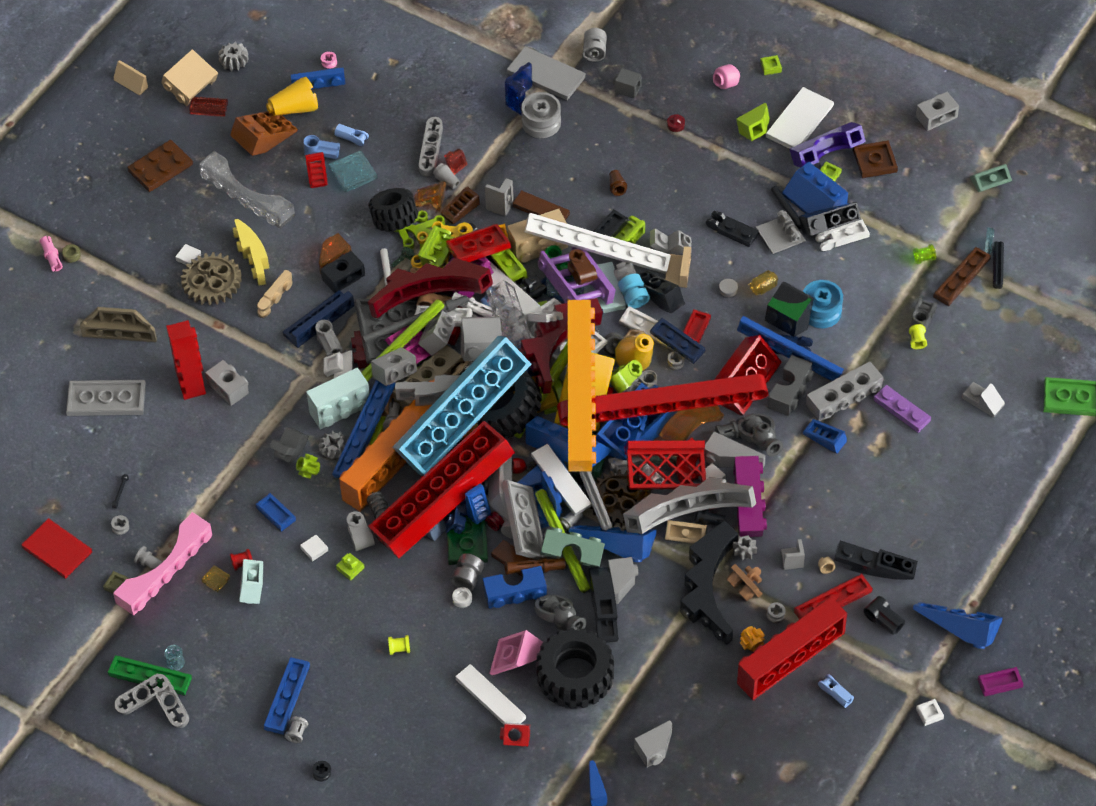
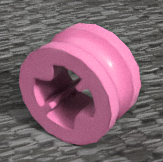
M333 52L323 53L321 55L322 66L327 69L334 68L337 65L336 54Z

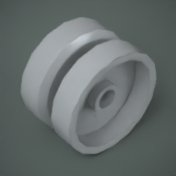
M547 92L533 93L524 99L521 109L524 131L535 138H547L557 133L561 127V104L559 100Z

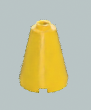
M307 77L300 78L270 97L268 103H266L268 112L277 116L313 112L318 109L317 97L310 89L313 86Z
M639 334L622 339L615 348V360L618 366L626 365L632 360H637L642 365L644 371L652 360L653 339L647 334Z

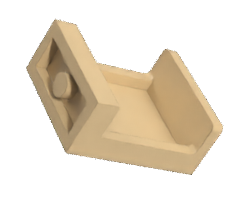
M192 49L163 75L161 83L167 91L175 95L180 103L188 106L191 99L208 84L212 85L216 81L218 72Z

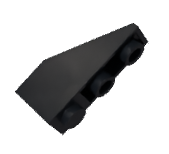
M857 202L813 211L799 216L803 234L812 236L859 221L861 217Z
M648 271L639 274L650 299L660 309L673 313L685 305L679 285Z

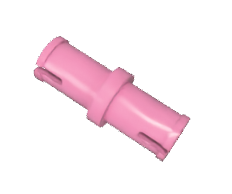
M42 237L39 242L42 245L43 255L48 260L51 270L53 272L61 270L63 266L58 257V250L54 248L51 237Z

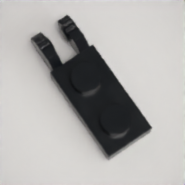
M715 210L711 214L713 219L710 218L706 221V225L709 228L747 247H750L759 235V230Z

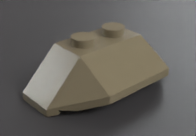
M97 307L80 323L82 337L157 342L155 328L137 310Z

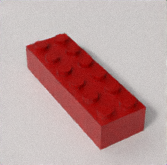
M832 597L826 601L822 600L811 612H805L800 620L790 623L782 633L775 634L768 643L758 646L754 653L743 657L739 661L738 686L752 700H755L844 635L847 612Z

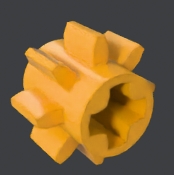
M747 627L741 632L740 644L744 650L749 649L754 652L758 646L764 645L763 641L765 639L763 637L765 634L760 628Z

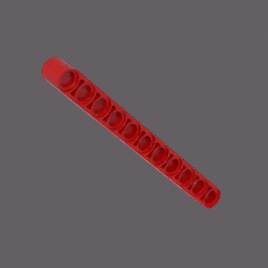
M753 374L600 395L592 398V403H596V414H592V419H596V422L761 400L766 398L769 393L765 377L762 374ZM564 400L557 404L560 424L568 426V400Z

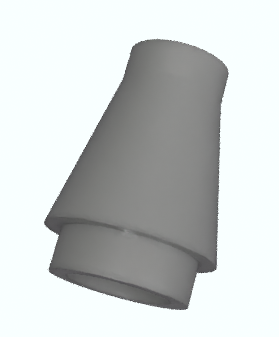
M441 163L435 168L433 172L435 179L450 186L452 189L459 185L460 181L448 165Z

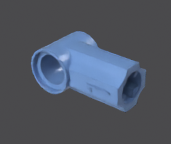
M308 135L304 138V155L323 152L324 157L338 159L339 143L322 141L315 135Z

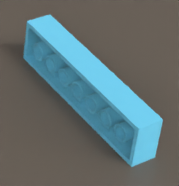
M497 336L392 448L419 475L424 476L528 369L531 363L507 337Z

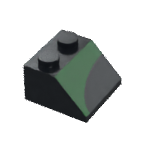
M782 282L767 305L764 321L795 337L808 329L814 298L792 285Z

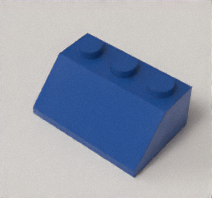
M807 162L795 172L782 192L785 198L805 214L847 204L848 192L810 162Z

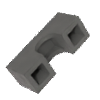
M791 355L783 373V380L790 382L791 385L775 384L768 397L769 409L787 416L790 415L792 410H796L799 396L804 395L807 381L810 382L813 378L812 362Z

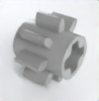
M626 261L616 264L618 269L614 270V275L618 282L627 275L636 274L632 263L627 264Z
M749 535L738 536V542H733L734 556L738 555L742 561L744 559H752V553L757 554L756 540H752Z

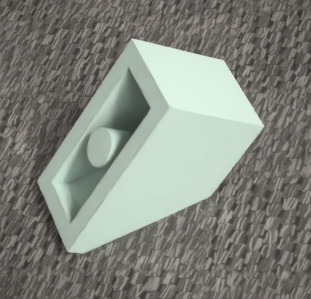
M243 559L239 602L259 604L263 585V561Z

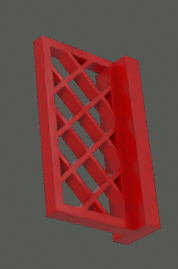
M705 440L628 441L624 447L627 457L629 490L676 489L680 485L697 487L700 484H694L689 479L694 472L701 477V483L706 480ZM632 456H639L644 462L637 467L632 462ZM652 456H658L663 462L656 467L649 459ZM671 456H677L682 462L676 467L668 459ZM690 456H699L700 463L696 467L687 460ZM646 463L654 470L649 477L640 470ZM665 463L673 469V472L668 477L660 470ZM684 463L693 470L688 476L679 470ZM637 472L645 479L642 484H633V476ZM656 472L665 479L661 484H656L650 479ZM675 472L684 479L680 484H675L670 479Z

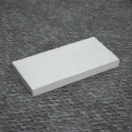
M803 87L767 131L766 138L789 149L805 142L831 110L834 102Z

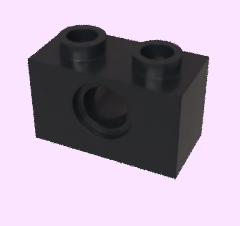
M349 251L321 268L322 280L336 293L365 276L364 264L352 251Z

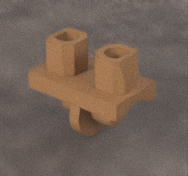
M734 564L731 567L733 572L727 577V581L734 588L742 581L746 584L738 591L746 601L755 595L759 598L762 592L753 581L755 580L757 583L762 581L759 577L761 569L759 567L752 569L750 566H747L745 571L748 574L746 575Z

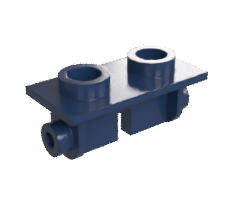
M466 499L446 516L444 522L446 524L445 533H448L450 529H453L458 534L464 531L466 518L463 516L467 515Z

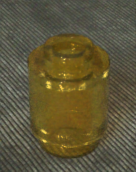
M767 270L752 279V282L749 283L750 289L755 295H763L777 286L778 277L774 272Z

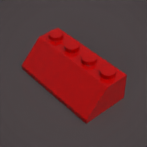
M761 335L745 337L714 380L762 374L767 383L782 361ZM753 401L721 406L739 415H744Z

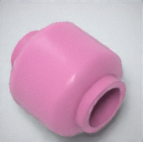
M731 64L718 67L713 75L714 84L720 89L734 87L739 82L740 73Z

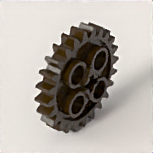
M620 469L617 474L611 470L610 476L603 473V479L597 477V483H595L612 522V527L619 523L622 528L623 523H625L623 514L629 510L625 508H632L651 494V489L629 490L627 470L625 474H622ZM635 474L633 476V484H642L643 477L636 478ZM591 504L590 509H593V515H596L594 508Z

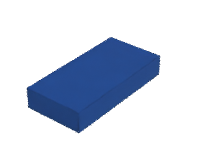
M271 493L255 504L256 508L281 532L296 521V517Z

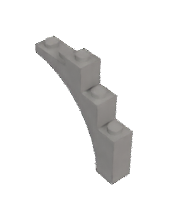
M709 477L697 487L680 485L668 495L651 493L625 512L623 516L627 532L643 534L667 520L684 514L719 507H753L756 505L753 486L726 483V479Z

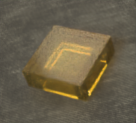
M214 565L203 576L202 583L218 592L230 579V575Z

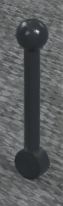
M127 474L121 476L122 482L115 501L112 503V508L117 509L118 501L125 482L129 480Z

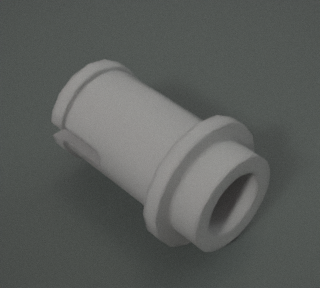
M571 511L565 517H561L560 523L564 531L569 530L578 520L583 518V513L581 512L575 516Z

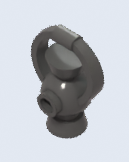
M752 413L742 417L739 421V435L743 440L754 443L759 449L765 450L770 457L776 456L782 451L783 443L776 439L775 423L770 416ZM744 424H746V425H745V430H746L747 432H745V431L742 429V427H743Z
M544 595L536 599L534 610L537 616L547 622L555 623L557 629L566 631L568 628H574V630L585 628L586 619L576 616L573 603L568 598L559 595Z

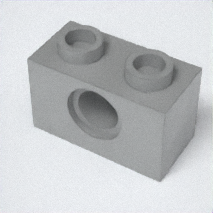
M945 92L918 104L916 118L929 131L958 118L959 105L948 92Z
M442 310L426 325L418 344L431 356L447 345L456 322Z
M402 347L371 361L373 378L386 386L417 372L416 356Z
M224 360L205 372L207 383L230 406L249 394L247 379L244 376H240L231 364L228 365Z

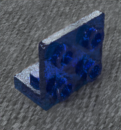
M530 62L521 66L517 72L505 80V105L519 115H522L521 109L522 103L526 98L525 92L532 87V64Z

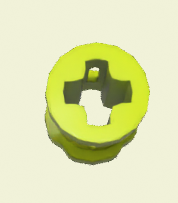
M920 324L912 325L908 330L912 339L910 341L911 348L916 350L925 348L927 346V340L924 336L926 332L925 326Z
M409 635L393 639L388 637L390 655L396 652L410 653Z

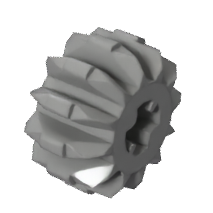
M236 41L234 44L228 42L227 46L222 45L221 50H219V63L225 70L230 69L232 72L233 69H237L239 71L240 67L245 68L246 63H248V51L242 43L237 45Z

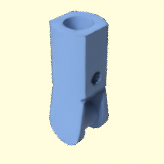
M338 124L335 129V136L351 141L358 146H363L364 140L369 138L365 131L356 130L342 124Z
M827 674L823 681L820 680L818 682L819 687L844 708L852 703L854 696L844 689L830 674Z

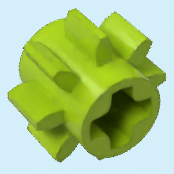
M307 453L305 457H300L296 462V469L299 471L298 475L311 479L312 475H317L320 470V463L317 461L318 457Z

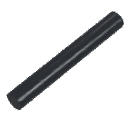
M773 186L771 191L789 214L797 228L801 229L799 216L779 188Z

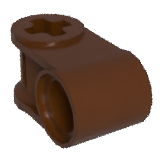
M579 249L570 251V262L567 268L576 284L582 285L597 280L596 269L585 253Z

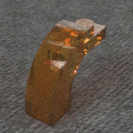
M719 406L678 411L665 424L659 435L665 441H686L697 427L706 422L721 421L725 415L720 411Z

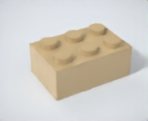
M560 209L539 215L566 223ZM527 219L508 225V240L511 244L509 249L520 263H526L540 257V252L545 251L551 245L559 246L561 250L568 248L566 244L525 233Z

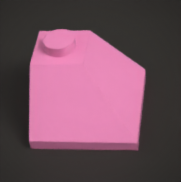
M527 630L499 639L489 674L493 676L537 660V653L540 651L543 641Z

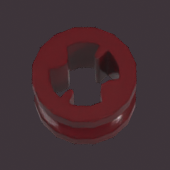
M493 511L491 516L486 517V522L492 530L498 531L499 526H503L504 520L497 512Z

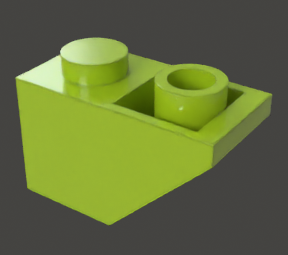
M766 103L736 118L739 134L750 141L759 138L767 132L770 117Z

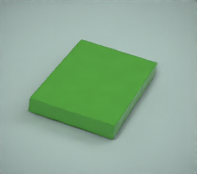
M1045 377L1043 412L1096 416V381Z

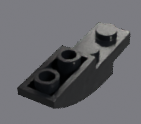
M841 540L838 543L834 561L852 566L851 571L900 580H913L918 563L916 560L880 549L878 552Z
M609 567L589 568L597 638L602 637L606 642H618V616Z

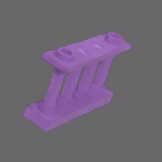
M579 249L585 253L591 264L595 267L597 280L582 285H577L575 281L567 283L564 277L571 275L568 268L559 271L555 266L556 264L570 261L569 253L549 258L545 251L540 252L538 267L544 272L565 303H568V300H588L598 297L602 298L606 305L613 303L616 289L586 250ZM591 285L595 289V291L576 295L573 289Z

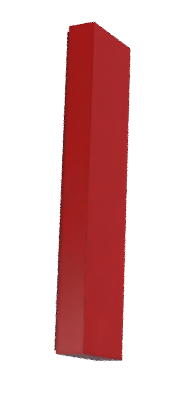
M860 574L795 607L794 613L800 620L805 612H811L822 600L826 601L830 597L841 607H844L871 593L873 588L865 577Z

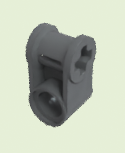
M919 297L912 315L911 326L920 324L925 326L927 331L931 319L934 317L937 302L930 303Z

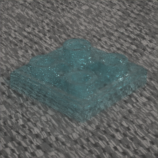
M361 150L329 164V169L345 192L378 179L377 173Z

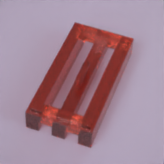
M194 97L189 109L190 114L225 117L228 99Z

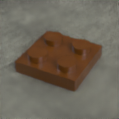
M889 140L853 147L862 178L897 173L898 166Z

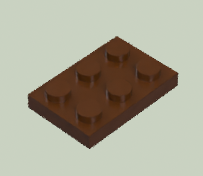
M170 139L127 168L128 172L150 193L192 166L193 161Z

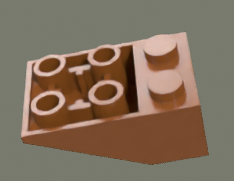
M265 111L237 117L230 136L253 156L266 153L296 133L298 129L282 115L274 116L272 113Z

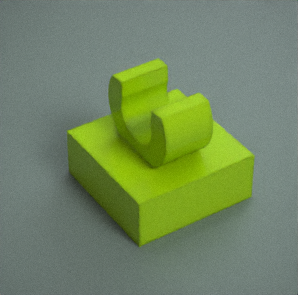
M347 553L336 565V569L351 581L364 569V563L351 553Z

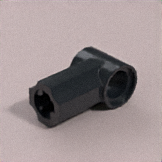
M877 596L863 609L865 616L870 621L878 622L893 635L897 634L905 625V620L891 610L889 603L881 596Z

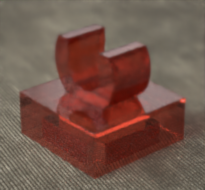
M457 149L454 152L449 151L444 155L447 165L454 175L468 165L464 152L461 149Z

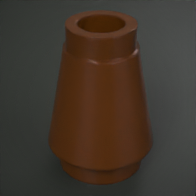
M612 170L609 173L610 191L615 196H621L626 193L627 183L618 170Z

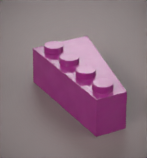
M737 456L734 460V484L753 486L756 505L753 507H736L738 508L737 522L740 537L747 535L749 537H762L763 531L767 530V520L763 518L762 511L766 510L765 499H761V493L764 492V481H760V474H763V463L759 462V456Z

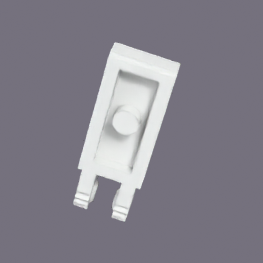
M861 219L819 233L815 239L817 242H821V251L831 250L834 246L838 247L867 238L870 233Z

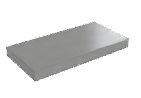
M526 46L507 68V74L567 101L586 78V73Z
M69 381L66 414L67 416L143 415L146 381Z
M510 480L503 481L502 487L516 554L536 560L542 557L547 558V556L540 555L543 535L533 488Z

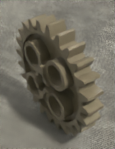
M212 252L211 256L208 257L207 253H205L204 258L198 255L197 261L191 259L192 265L186 264V269L182 270L181 284L182 288H184V293L188 294L189 299L194 298L195 303L200 300L201 305H203L205 301H208L210 306L212 301H215L216 305H218L219 300L225 303L226 297L232 299L231 293L237 294L236 288H240V282H242L241 270L238 264H235L234 259L229 260L228 255L222 258V253L215 256L214 252Z

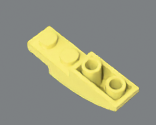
M235 219L236 227L233 228L234 237L239 239L236 242L238 252H242L244 259L248 258L249 265L253 264L254 268H251L253 279H257L259 286L265 285L264 269H269L265 248L251 228L239 219Z

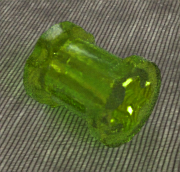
M929 244L925 248H914V260L917 264L930 259L932 261L936 260L934 246Z

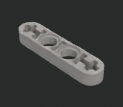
M431 117L426 122L419 159V172L423 176L433 175L436 168L443 131L442 120L439 117ZM430 137H434L437 139L434 142L428 141ZM427 151L434 152L431 156L425 155ZM426 162L429 163L428 169H425V168H426Z

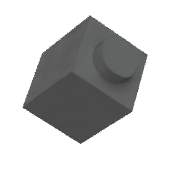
M621 68L619 74H616L613 80L615 92L635 98L641 87V74Z

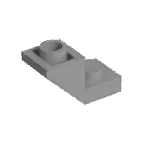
M657 229L650 231V246L657 251L666 254H683L684 246L691 247V237L680 230L669 236Z

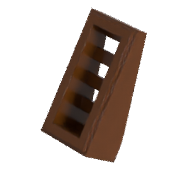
M467 186L441 211V215L452 224H455L480 205L479 195Z

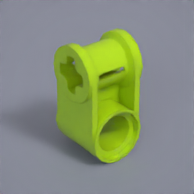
M632 360L626 365L619 366L611 374L610 383L617 393H622L628 389L642 374V365L639 361Z

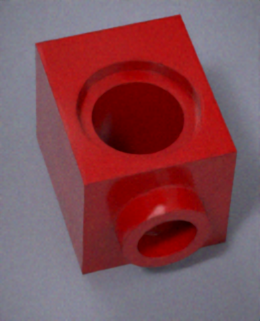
M505 723L504 728H500V740H503V745L529 746L530 724ZM511 729L519 730L520 738L518 740L510 738L509 732Z

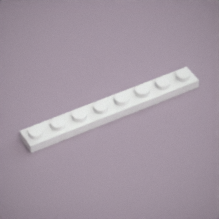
M532 213L528 215L524 231L525 233L616 260L626 261V263H632L633 265L665 274L668 270L670 254Z

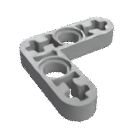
M156 674L115 700V709L119 713L127 715L157 698L173 726L183 728L189 722V715L171 682L163 674ZM158 679H160L161 681H165L162 683V688L156 686L158 684ZM149 684L151 687L156 686L155 688H153V690L155 691L153 694L152 690L148 687ZM140 689H146L148 692L147 697L143 700L137 697ZM131 695L133 696L134 700L137 702L136 704H135L133 701H131V700H132V698L130 697ZM169 695L175 698L172 706H166L164 703L165 698ZM123 700H125L126 702L131 701L127 704V709H124L123 707L120 708L123 705ZM176 709L180 715H184L181 718V723L174 721L177 719V716L172 710Z

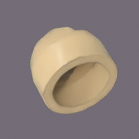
M828 556L820 558L818 566L821 573L828 574L834 571L835 563L832 558Z

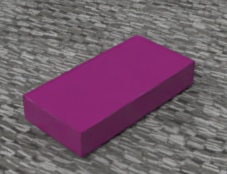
M1017 667L980 675L977 678L984 697L1023 688V681Z

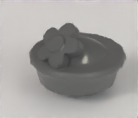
M612 332L604 337L607 340V344L603 349L608 355L615 356V348L624 338L619 333Z

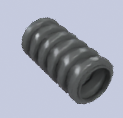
M374 492L367 497L366 501L375 518H378L389 508L381 492Z

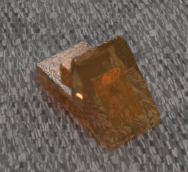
M442 181L417 189L414 197L416 207L431 204L440 212L445 198L447 183Z

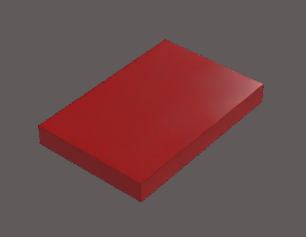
M498 224L446 241V246L453 257L467 262L511 248L510 241Z
M49 518L21 544L24 550L65 579L92 553V549Z

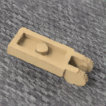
M284 270L257 304L258 316L263 318L271 313V306L274 303L277 304L284 291H288L293 283L291 272Z

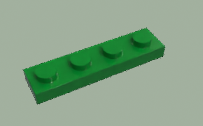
M115 655L108 670L110 677L137 684L156 674H163L169 679L176 693L184 696L192 680L190 674ZM158 679V684L156 686L162 688V683L165 681H161L160 679Z

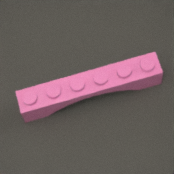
M192 512L179 525L176 545L166 560L146 574L126 579L113 593L116 604L133 616L138 611H141L145 607L146 602L151 597L156 596L159 589L171 580L175 572L182 569L186 561L191 556H194L204 543L210 540L212 536L210 523Z

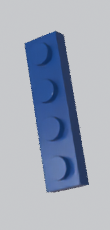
M290 657L266 718L264 730L284 735L308 673L310 662Z

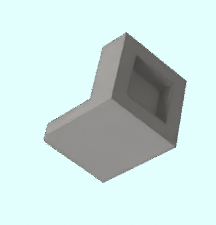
M802 539L797 540V547L781 549L784 570L804 568L805 553Z

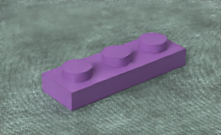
M888 385L874 396L876 403L918 433L931 421V416Z

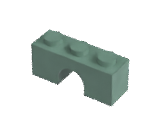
M551 527L550 530L547 529L545 531L540 555L560 559L562 550L567 546H573L580 553V565L599 568L605 543H601L599 538L589 537V539L581 538L582 535L579 533L570 532L569 535L562 533V529Z

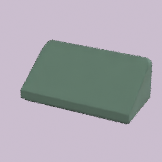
M1006 164L970 176L978 192L1012 181Z

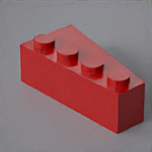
M189 320L167 325L174 367L183 399L186 400L205 395L206 391L201 373L204 370L195 327L190 326Z

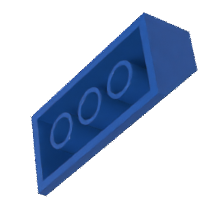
M536 416L525 425L527 445L539 449L548 444L559 459L568 462L567 428L539 416ZM597 441L596 447H592V452H596V464L611 453L610 448Z

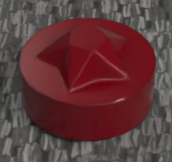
M678 114L671 115L667 119L668 129L672 132L682 131L685 128L684 117Z

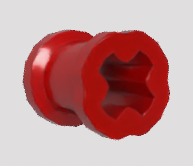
M249 549L235 555L233 553L230 554L234 571L243 567V559L253 560Z

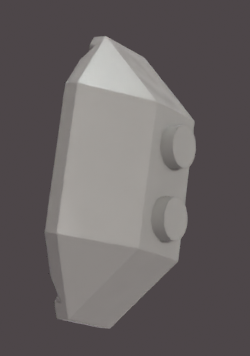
M512 456L484 481L485 490H488L486 497L491 513L493 511L497 512L504 522L509 521L502 482L505 480L512 481Z

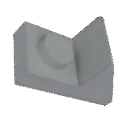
M973 382L962 395V399L992 417H995L1005 405V402L991 383L985 389Z

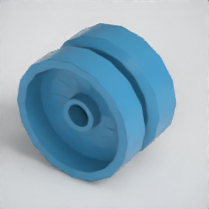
M817 280L806 285L803 292L814 298L809 325L815 328H828L835 325L840 320L842 313L843 293L841 288L828 280Z

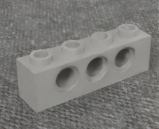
M868 362L807 394L806 406L818 421L828 419L834 413L845 410L849 405L860 402L866 396L880 391L883 384V376L871 362Z

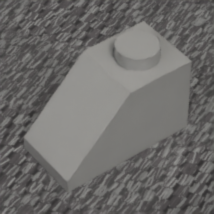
M632 557L608 560L616 604H619L635 585L638 567L637 564H633Z
M670 720L634 739V749L646 767L657 765L665 758L672 734V722Z

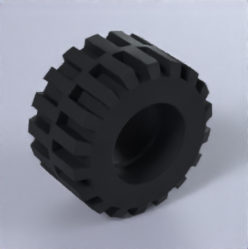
M392 188L381 191L374 195V198H371L370 203H368L373 224L380 231L389 232L404 229L410 226L411 223H414L418 217L413 193L405 188Z

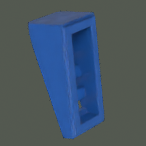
M815 419L803 431V435L835 453H838L847 442L845 431Z
M481 483L465 493L467 516L475 524H479L487 516L491 515L485 490Z
M594 760L589 761L591 806L607 805V793Z

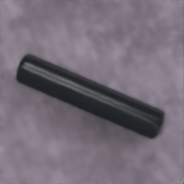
M995 241L993 246V287L1001 289L1003 287L1004 243L1002 241Z

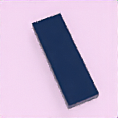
M661 318L650 330V334L692 364L706 351L705 347L664 318Z

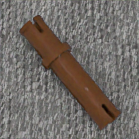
M542 557L538 560L505 562V574L522 573L523 569L537 566L542 567L543 573L551 570H565L564 557L560 559Z

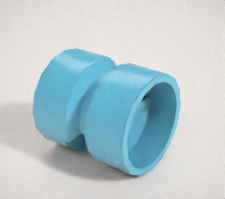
M639 274L627 275L618 282V287L624 296L627 306L636 309L642 307L650 300V296Z

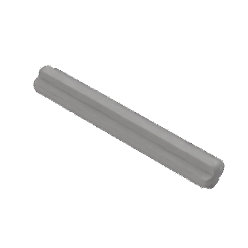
M579 471L602 529L608 530L612 528V523L591 472Z

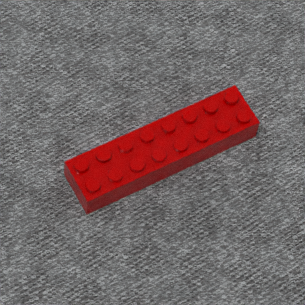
M483 421L368 527L377 539L399 559L465 499L466 492L478 484H482L515 453L501 434Z

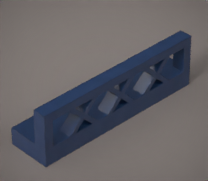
M340 290L284 330L283 335L299 348L316 335L315 326L317 322L328 320L333 323L354 307L353 295L349 291L345 294Z

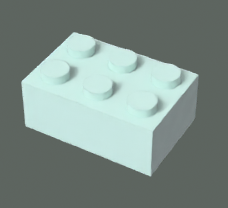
M358 367L306 391L309 413L319 429L329 427L341 419H346L352 414L362 411L370 394L368 382Z

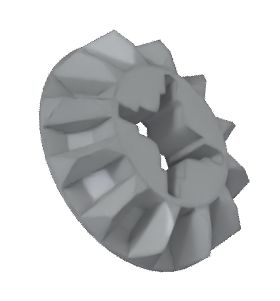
M332 430L330 434L325 433L324 437L320 438L319 450L327 458H340L348 438L341 431L335 433ZM330 441H333L334 443L337 442L338 448L334 445H331Z

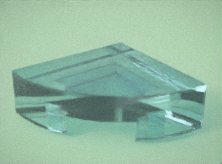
M987 227L984 252L991 254L994 228Z

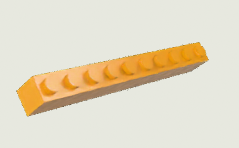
M568 300V471H592V464H596V452H592V447H596V435H592V431H596V419H592V414H596V403H592V398H595V386H591V382H595V370H591V366H595V355H591V350H595V339H591V335H595V323H591V319H595V309L591 308V300Z

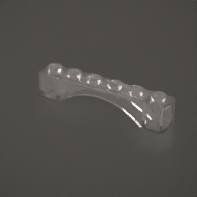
M213 151L199 163L200 174L203 179L209 180L218 189L224 190L231 198L240 201L244 207L253 210L257 216L266 219L270 225H275L281 229L295 217L294 205L282 196L260 194L240 184L232 175L227 159L217 152Z

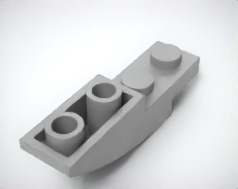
M437 375L434 378V382H396V400H415L416 406L433 405L460 375Z

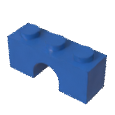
M541 566L523 569L522 582L518 585L507 584L502 574L483 578V589L488 608H500L512 603L519 604L526 600H536L547 595V585Z

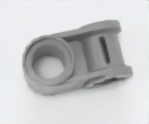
M357 511L349 513L347 516L348 532L355 551L375 545L373 535L367 526L363 514Z

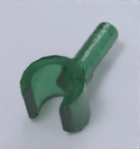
M404 247L399 258L391 266L393 268L396 267L405 258L411 260L415 256L414 250Z

